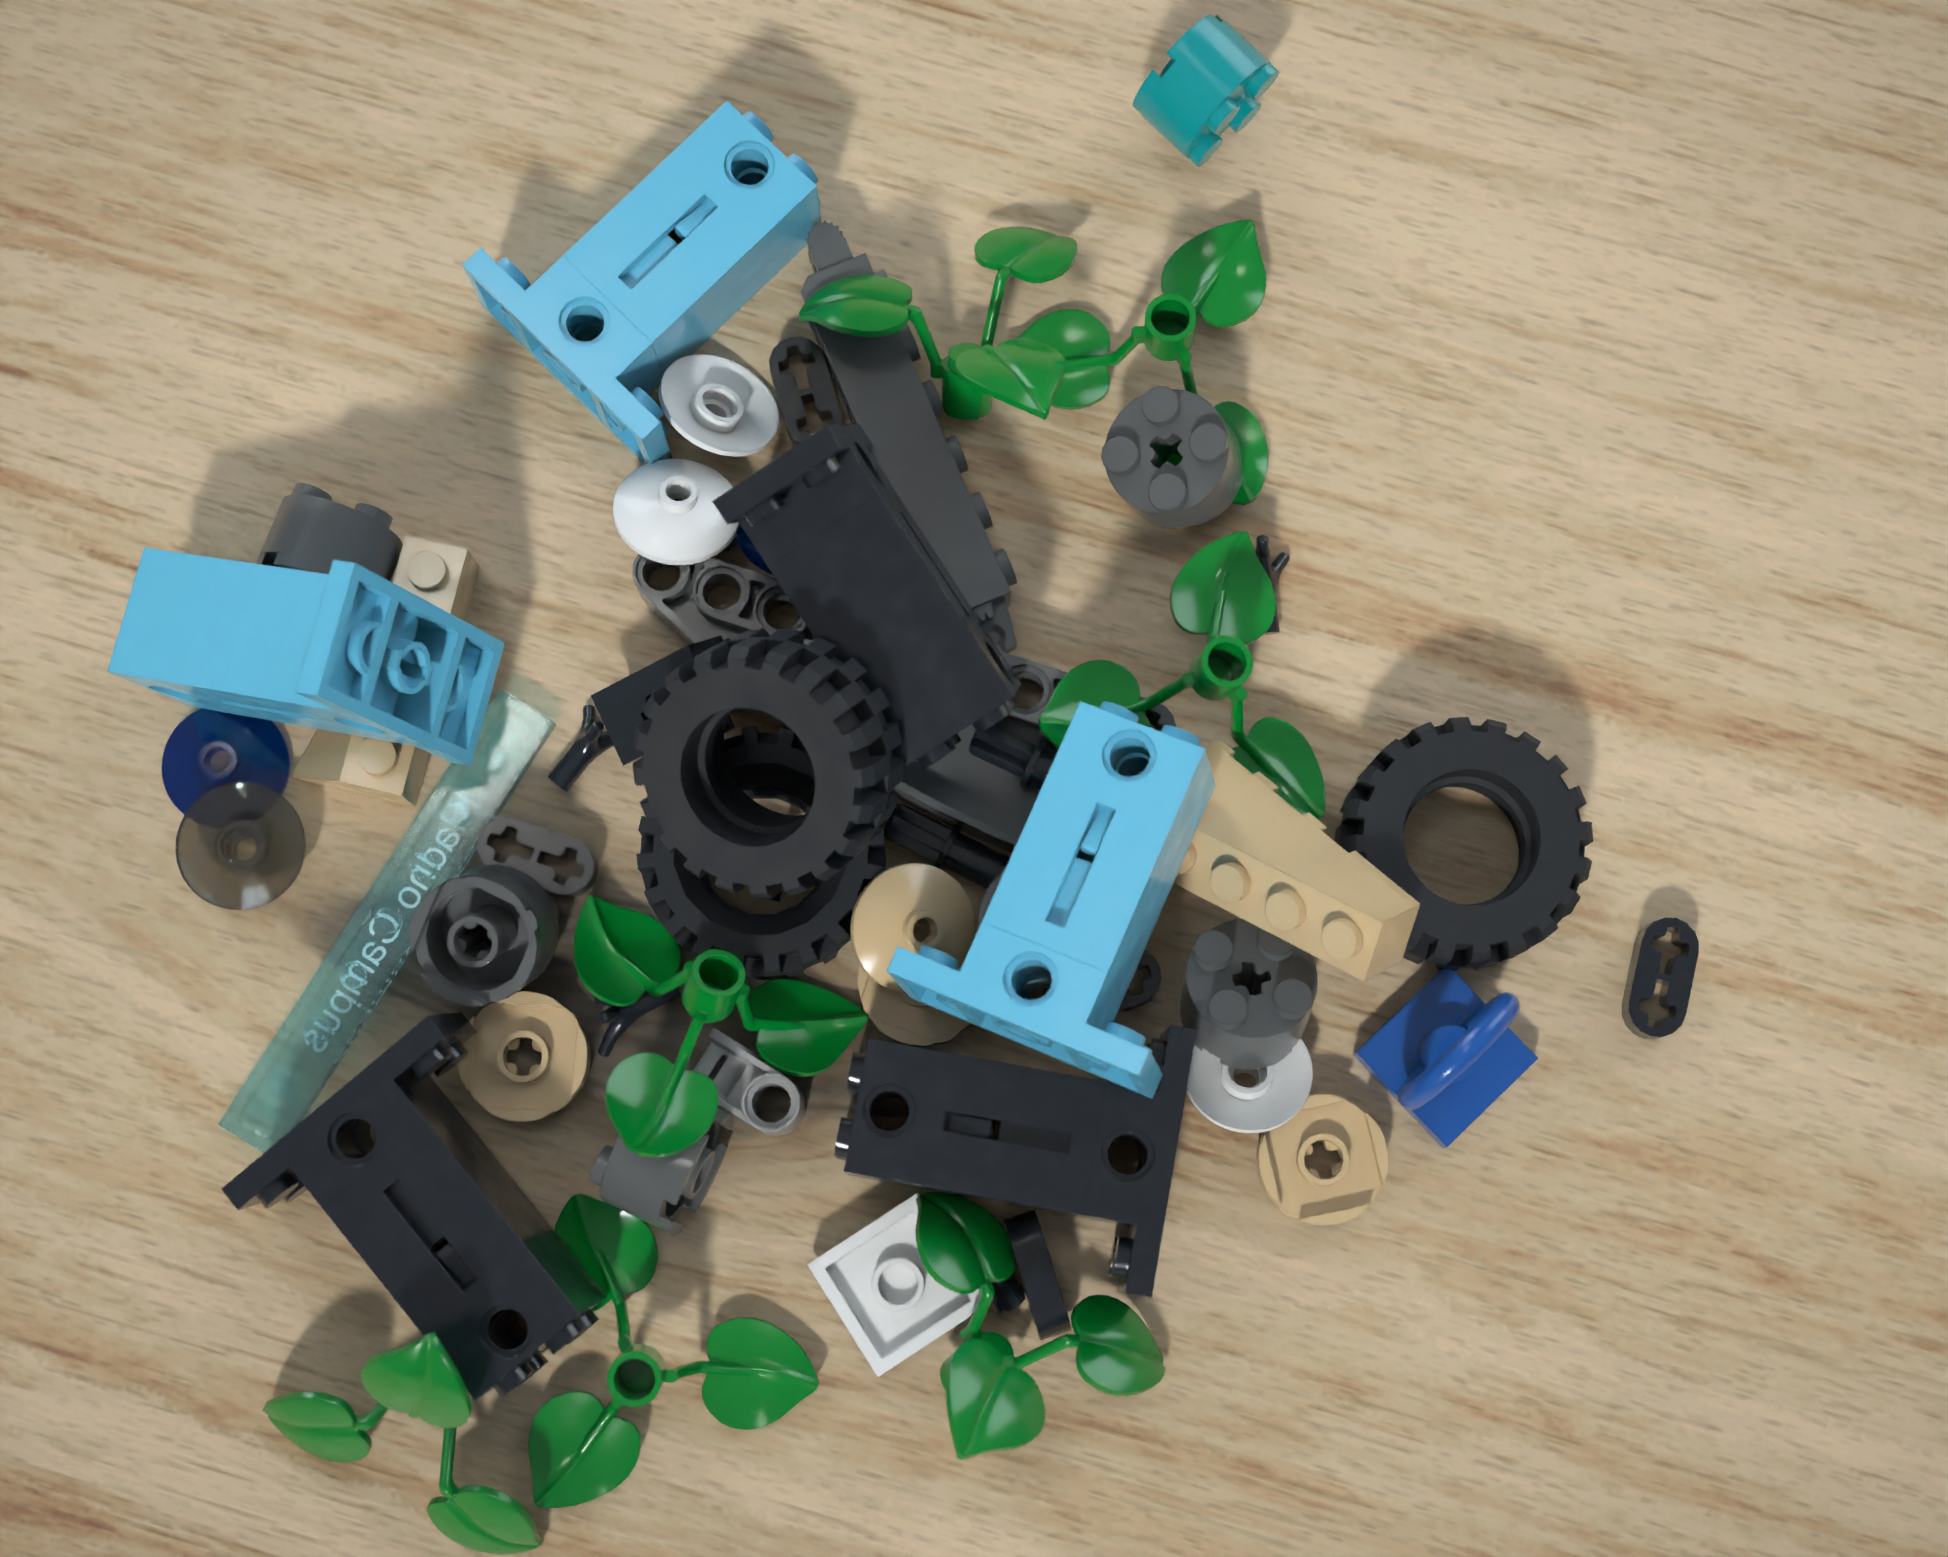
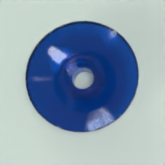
M201 708L181 721L170 735L162 757L163 783L173 804L191 820L217 829L242 827L263 817L281 798L290 774L289 749L283 734L273 721ZM227 751L230 755L228 768L222 772H213L210 767L211 758L217 752Z

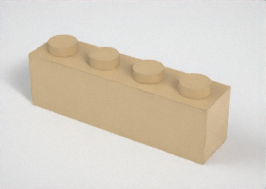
M405 535L393 583L466 621L480 566L466 548ZM317 729L291 778L416 807L430 753L412 745Z
M1219 738L1212 740L1205 750L1216 786L1174 884L1362 981H1366L1402 962L1420 903L1357 851L1348 853L1325 834L1328 827L1308 812L1302 815L1276 794L1279 787L1262 773L1252 774L1233 758L1235 751Z

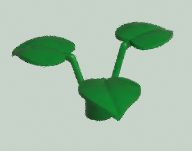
M1250 219L1226 223L1209 229L1180 246L1169 257L1161 275V292L1163 295L1156 297L1148 305L1145 312L1144 326L1133 327L1131 336L1111 354H1108L1110 336L1104 324L1090 313L1077 309H1066L1049 313L1036 320L1022 334L1015 338L1047 345L1057 350L1064 357V379L1054 396L1051 406L1058 409L1075 410L1092 406L1104 399L1110 389V376L1107 366H1115L1121 363L1139 343H1144L1148 352L1157 359L1163 361L1177 360L1185 391L1198 395L1191 365L1192 356L1189 352L1194 342L1196 316L1199 314L1207 324L1214 327H1231L1245 322L1252 317L1260 308L1264 299L1266 272L1257 243L1254 223ZM1226 401L1217 404L1214 408L1234 432L1241 450V486L1232 504L1247 505L1257 498L1266 479L1268 468L1267 442L1263 429L1256 417L1240 404ZM1172 454L1166 462L1177 466L1183 457L1181 454Z
M1029 227L998 228L982 235L974 246L975 260L981 266L998 270L994 280L981 345L973 343L954 345L949 349V355L944 359L940 358L921 309L917 306L909 305L912 301V288L903 282L885 276L855 275L839 279L824 286L803 305L799 312V323L810 321L840 333L874 338L898 332L907 325L909 320L914 324L930 362V376L942 379V406L947 415L961 420H973L984 417L991 411L992 397L1045 420L1050 412L1054 396L1064 379V357L1052 347L1029 340L1014 339L1002 342L996 347L992 345L1008 280L1015 276L1029 283H1044L1062 276L1072 267L1076 260L1077 243L1073 238L1057 236L1048 231Z
M1247 531L1229 534L1202 548L1183 566L1173 582L1169 599L1170 610L1175 623L1184 632L1195 635L1207 634V645L1192 660L1188 673L1183 674L1178 680L1151 696L1139 700V685L1129 670L1109 660L1087 661L1070 670L1060 680L1038 720L1042 733L1059 749L1080 701L1100 708L1102 702L1120 705L1139 717L1137 723L1151 728L1150 722L1143 712L1158 706L1185 689L1192 687L1198 695L1207 700L1219 701L1229 698L1231 700V736L1239 745L1232 748L1235 751L1233 758L1252 774L1260 772L1278 786L1279 789L1276 794L1302 815L1309 812L1315 818L1320 819L1325 813L1323 776L1316 756L1303 734L1290 723L1275 717L1260 719L1252 726L1247 736L1243 731V701L1247 698L1248 693L1241 685L1249 678L1253 669V658L1246 645L1255 642L1268 631L1273 623L1276 611L1275 592L1271 580L1255 553Z
M590 895L578 918L573 942L575 967L583 985L601 1001L614 1006L625 1007L639 1000L645 990L652 997L659 998L685 984L682 992V1001L685 1009L693 1019L674 1065L668 1059L656 1053L644 1052L634 1054L623 1059L613 1069L606 1085L605 1104L609 1118L628 1150L635 1152L639 1156L659 1158L680 1153L697 1143L711 1127L718 1109L717 1087L708 1076L699 1072L685 1070L704 1023H713L725 1019L732 1012L735 1003L737 1004L744 1028L749 1031H758L756 1049L760 1057L774 1069L797 1077L817 1075L834 1065L853 1039L864 1028L869 1015L864 1010L842 996L798 980L775 979L765 982L753 990L748 1001L747 997L750 987L744 984V966L735 955L725 950H707L701 953L694 962H686L683 970L677 973L680 965V946L662 926L661 922L641 912L612 905L597 896Z
M925 1192L916 1198L918 1208L915 1228L916 1244L926 1270L937 1283L948 1290L959 1294H970L979 1289L980 1294L969 1324L960 1331V1336L964 1343L943 1362L940 1368V1379L946 1390L948 1421L958 1459H968L989 1452L1014 1450L1027 1445L1039 1435L1045 1423L1046 1411L1043 1397L1035 1380L1021 1369L1063 1349H1077L1076 1367L1080 1376L1095 1389L1116 1396L1136 1395L1150 1390L1161 1381L1165 1374L1163 1357L1149 1329L1139 1315L1127 1304L1108 1295H1090L1074 1307L1071 1313V1325L1075 1334H1065L1018 1357H1014L1012 1346L1004 1336L996 1332H981L980 1330L995 1294L991 1282L1005 1281L1015 1270V1255L1007 1232L991 1213L964 1197L950 1193Z
M581 1193L573 1195L568 1200L558 1217L554 1231L607 1296L592 1311L602 1308L612 1299L619 1339L617 1344L621 1352L617 1355L608 1371L607 1384L613 1398L606 1407L592 1393L574 1390L554 1396L537 1412L532 1422L528 1439V1454L533 1482V1501L537 1507L563 1508L576 1506L594 1500L619 1486L630 1475L637 1463L641 1449V1435L632 1422L615 1415L623 1405L639 1407L652 1401L657 1396L664 1382L674 1383L677 1379L691 1375L707 1374L702 1386V1398L708 1411L720 1423L741 1430L757 1429L777 1421L801 1400L817 1390L819 1379L811 1360L803 1348L776 1325L754 1317L733 1318L716 1325L707 1339L709 1361H695L673 1368L666 1367L663 1357L656 1349L644 1344L634 1345L631 1339L627 1303L623 1294L636 1293L645 1288L651 1281L656 1271L659 1257L658 1245L654 1234L643 1220L604 1201Z
M434 1332L423 1336L407 1346L381 1352L366 1361L360 1372V1379L368 1393L378 1402L367 1414L356 1416L353 1408L345 1400L320 1392H295L272 1398L266 1402L263 1412L268 1415L270 1421L286 1438L307 1453L331 1462H354L366 1457L371 1450L372 1440L364 1430L371 1429L388 1409L408 1413L411 1418L419 1417L428 1424L444 1428L439 1490L444 1496L432 1498L427 1506V1513L434 1525L454 1542L466 1548L489 1554H516L536 1549L542 1545L544 1537L541 1538L538 1535L536 1524L532 1517L512 1497L486 1486L466 1485L458 1488L454 1483L453 1464L457 1427L464 1425L468 1421L472 1411V1403L457 1368Z

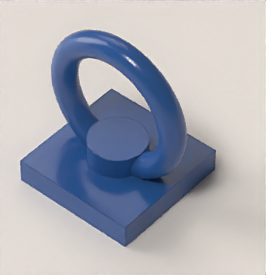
M1445 968L1438 971L1353 1053L1356 1059L1442 1148L1448 1147L1538 1059L1509 1028L1510 1024L1519 1014L1521 1007L1519 999L1514 994L1508 992L1500 993L1485 1004L1453 969Z

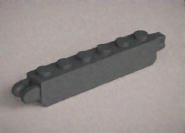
M826 220L823 223L817 222L818 224L816 226L812 225V230L808 231V237L806 238L808 250H810L808 255L814 273L807 276L802 287L801 296L804 303L824 286L842 278L855 275L888 277L884 269L876 272L873 271L866 253L853 257L845 237L843 238L842 231H839V226H834L833 222L827 223ZM808 321L817 345L825 357L829 373L851 424H860L872 442L873 446L868 448L871 455L998 649L1005 653L1016 650L1017 642L1008 606H1010L1011 597L1009 586L1017 584V579L1005 550L1002 548L994 552L985 530L993 527L981 494L976 492L969 495L962 479L961 473L968 471V465L956 436L945 439L938 423L937 417L944 415V409L932 380L921 383L913 362L921 358L909 326L906 325L898 332L884 337L869 338L840 333L818 323Z

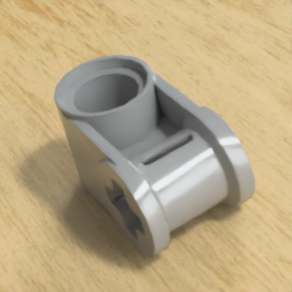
M712 1028L708 1034L711 1043L693 1071L708 1076L715 1083L719 1100L718 1109L726 1113L728 1111L760 1132L770 1136H784L793 1132L802 1123L806 1112L805 1099L801 1090L787 1077L760 1061L762 1058L717 1029ZM771 1088H782L788 1091L791 1098V1107L788 1114L777 1122H765L758 1113L760 1096Z

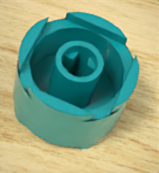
M1212 14L1198 21L1167 51L1171 59L1160 75L1152 70L1139 88L1133 101V107L1141 113L1142 117L1198 167L1203 165L1219 148L1223 141L1220 135L1228 127L1238 133L1254 118L1261 108V104L1256 99L1273 84L1280 73L1268 59L1230 24L1223 21L1218 15L1214 17Z

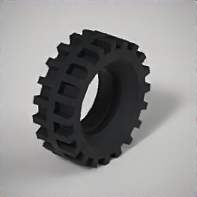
M757 727L742 728V735L724 739V750L729 769L738 785L750 798L780 799L800 808L805 814L810 811L815 793L814 770L805 746L792 730L780 728L779 734L759 733ZM641 816L638 829L642 835L640 854H637V866L642 874L646 890L644 894L650 907L661 921L662 926L685 951L693 957H698L701 953L712 949L728 951L741 961L745 969V976H749L752 980H766L768 976L788 975L790 978L803 974L802 970L822 961L826 964L837 957L836 952L851 940V917L860 893L876 875L886 870L884 831L881 824V832L848 864L828 880H820L816 883L814 889L796 906L776 914H749L728 905L714 891L707 874L702 878H698L683 866L687 858L677 848L671 853L667 851L657 838L664 832L656 818L647 821L645 816Z

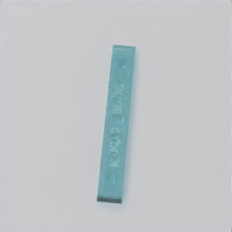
M500 688L486 710L471 766L457 763L450 765L218 1123L219 1126L264 1153L304 1119L410 954L409 930L418 905L429 892L462 873L477 850L478 835L484 825L498 817L556 727V723L552 719Z

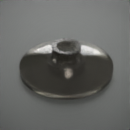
M229 783L208 791L188 809L180 823L176 836V860L186 884L203 900L228 910L255 909L279 898L296 880L305 859V830L295 808L276 791L256 783ZM252 838L257 844L256 853L251 859L242 861L237 856V846L242 840Z

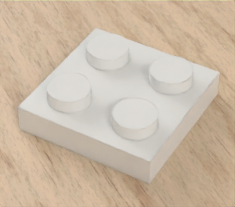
M918 1193L807 1264L877 1377L972 1316L979 1300V1289L970 1294L953 1292L937 1283L926 1270L918 1252L915 1235L918 1214L916 1198L919 1196Z

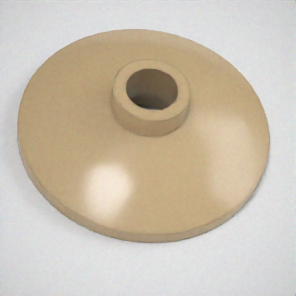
M906 863L890 867L876 875L864 887L855 903L850 924L852 947L859 964L875 982L890 990L906 993L887 972L897 947L899 946L918 954L921 945L932 947L958 960L956 968L961 970L975 936V918L971 902L962 886L951 875L937 867L919 863ZM925 918L930 925V932L924 941L918 942L914 937L913 928L919 919Z

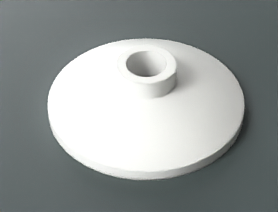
M707 354L685 356L673 362L667 368L660 381L659 401L666 418L684 438L704 450L724 456L739 457L752 455L763 450L777 432L779 412L770 390L755 374L734 361Z
M664 459L655 461L652 464H645L634 470L622 481L614 498L613 519L620 537L636 553L662 564L690 565L706 561L721 553L732 542L739 527V522L727 525L712 502L732 489V485L714 469L695 461ZM672 499H682L683 501H675Z
M1302 1039L1298 1041L1283 1060L1268 1067L1251 1070L1236 1069L1220 1063V1058L1209 1053L1204 1048L1201 1051L1194 1045L1186 1092L1199 1112L1218 1126L1241 1133L1266 1132L1290 1121L1304 1106L1311 1090L1313 1066L1309 1051ZM1239 1073H1248L1255 1078L1257 1084L1251 1088L1242 1087L1236 1084L1234 1077Z

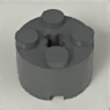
M1157 386L1133 400L1118 414L1112 423L1102 448L1101 458L1114 489L1141 517L1162 528L1176 529L1177 527L1192 525L1200 526L1213 521L1230 506L1241 486V450L1237 437L1209 402L1185 390ZM1172 454H1181L1183 457L1177 466L1166 462Z
M297 483L292 494L283 498L256 564L329 574L333 560L357 563L391 581L399 561L403 543L389 529L393 518L382 509L365 503H358L355 509L332 501V497L318 487L306 483Z
M505 865L476 866L442 883L422 899L410 925L409 942L411 952L415 951L419 965L423 970L419 973L427 986L442 998L455 1004L469 1007L495 1003L510 997L534 981L550 964L558 943L559 908L555 899L547 894L543 887L528 874ZM478 925H482L488 930L487 936L492 940L491 945L484 942L486 931Z
M1244 919L1227 921L1211 930L1203 932L1194 944L1186 967L1180 1000V1015L1183 1027L1196 1029L1194 1045L1201 1051L1204 1048L1209 1053L1220 1058V1063L1229 1067L1251 1070L1276 1064L1292 1051V1048L1301 1039L1308 1025L1318 985L1314 960L1310 953Z
M717 1109L711 1127L697 1143L680 1153L667 1157L639 1156L635 1152L628 1150L619 1135L614 1147L606 1145L599 1153L590 1173V1181L601 1186L600 1198L602 1201L671 1235H677L686 1225L675 1219L684 1207L693 1212L697 1211L718 1173L728 1145L718 1141L717 1138L721 1125L728 1129H733L734 1118L731 1114Z

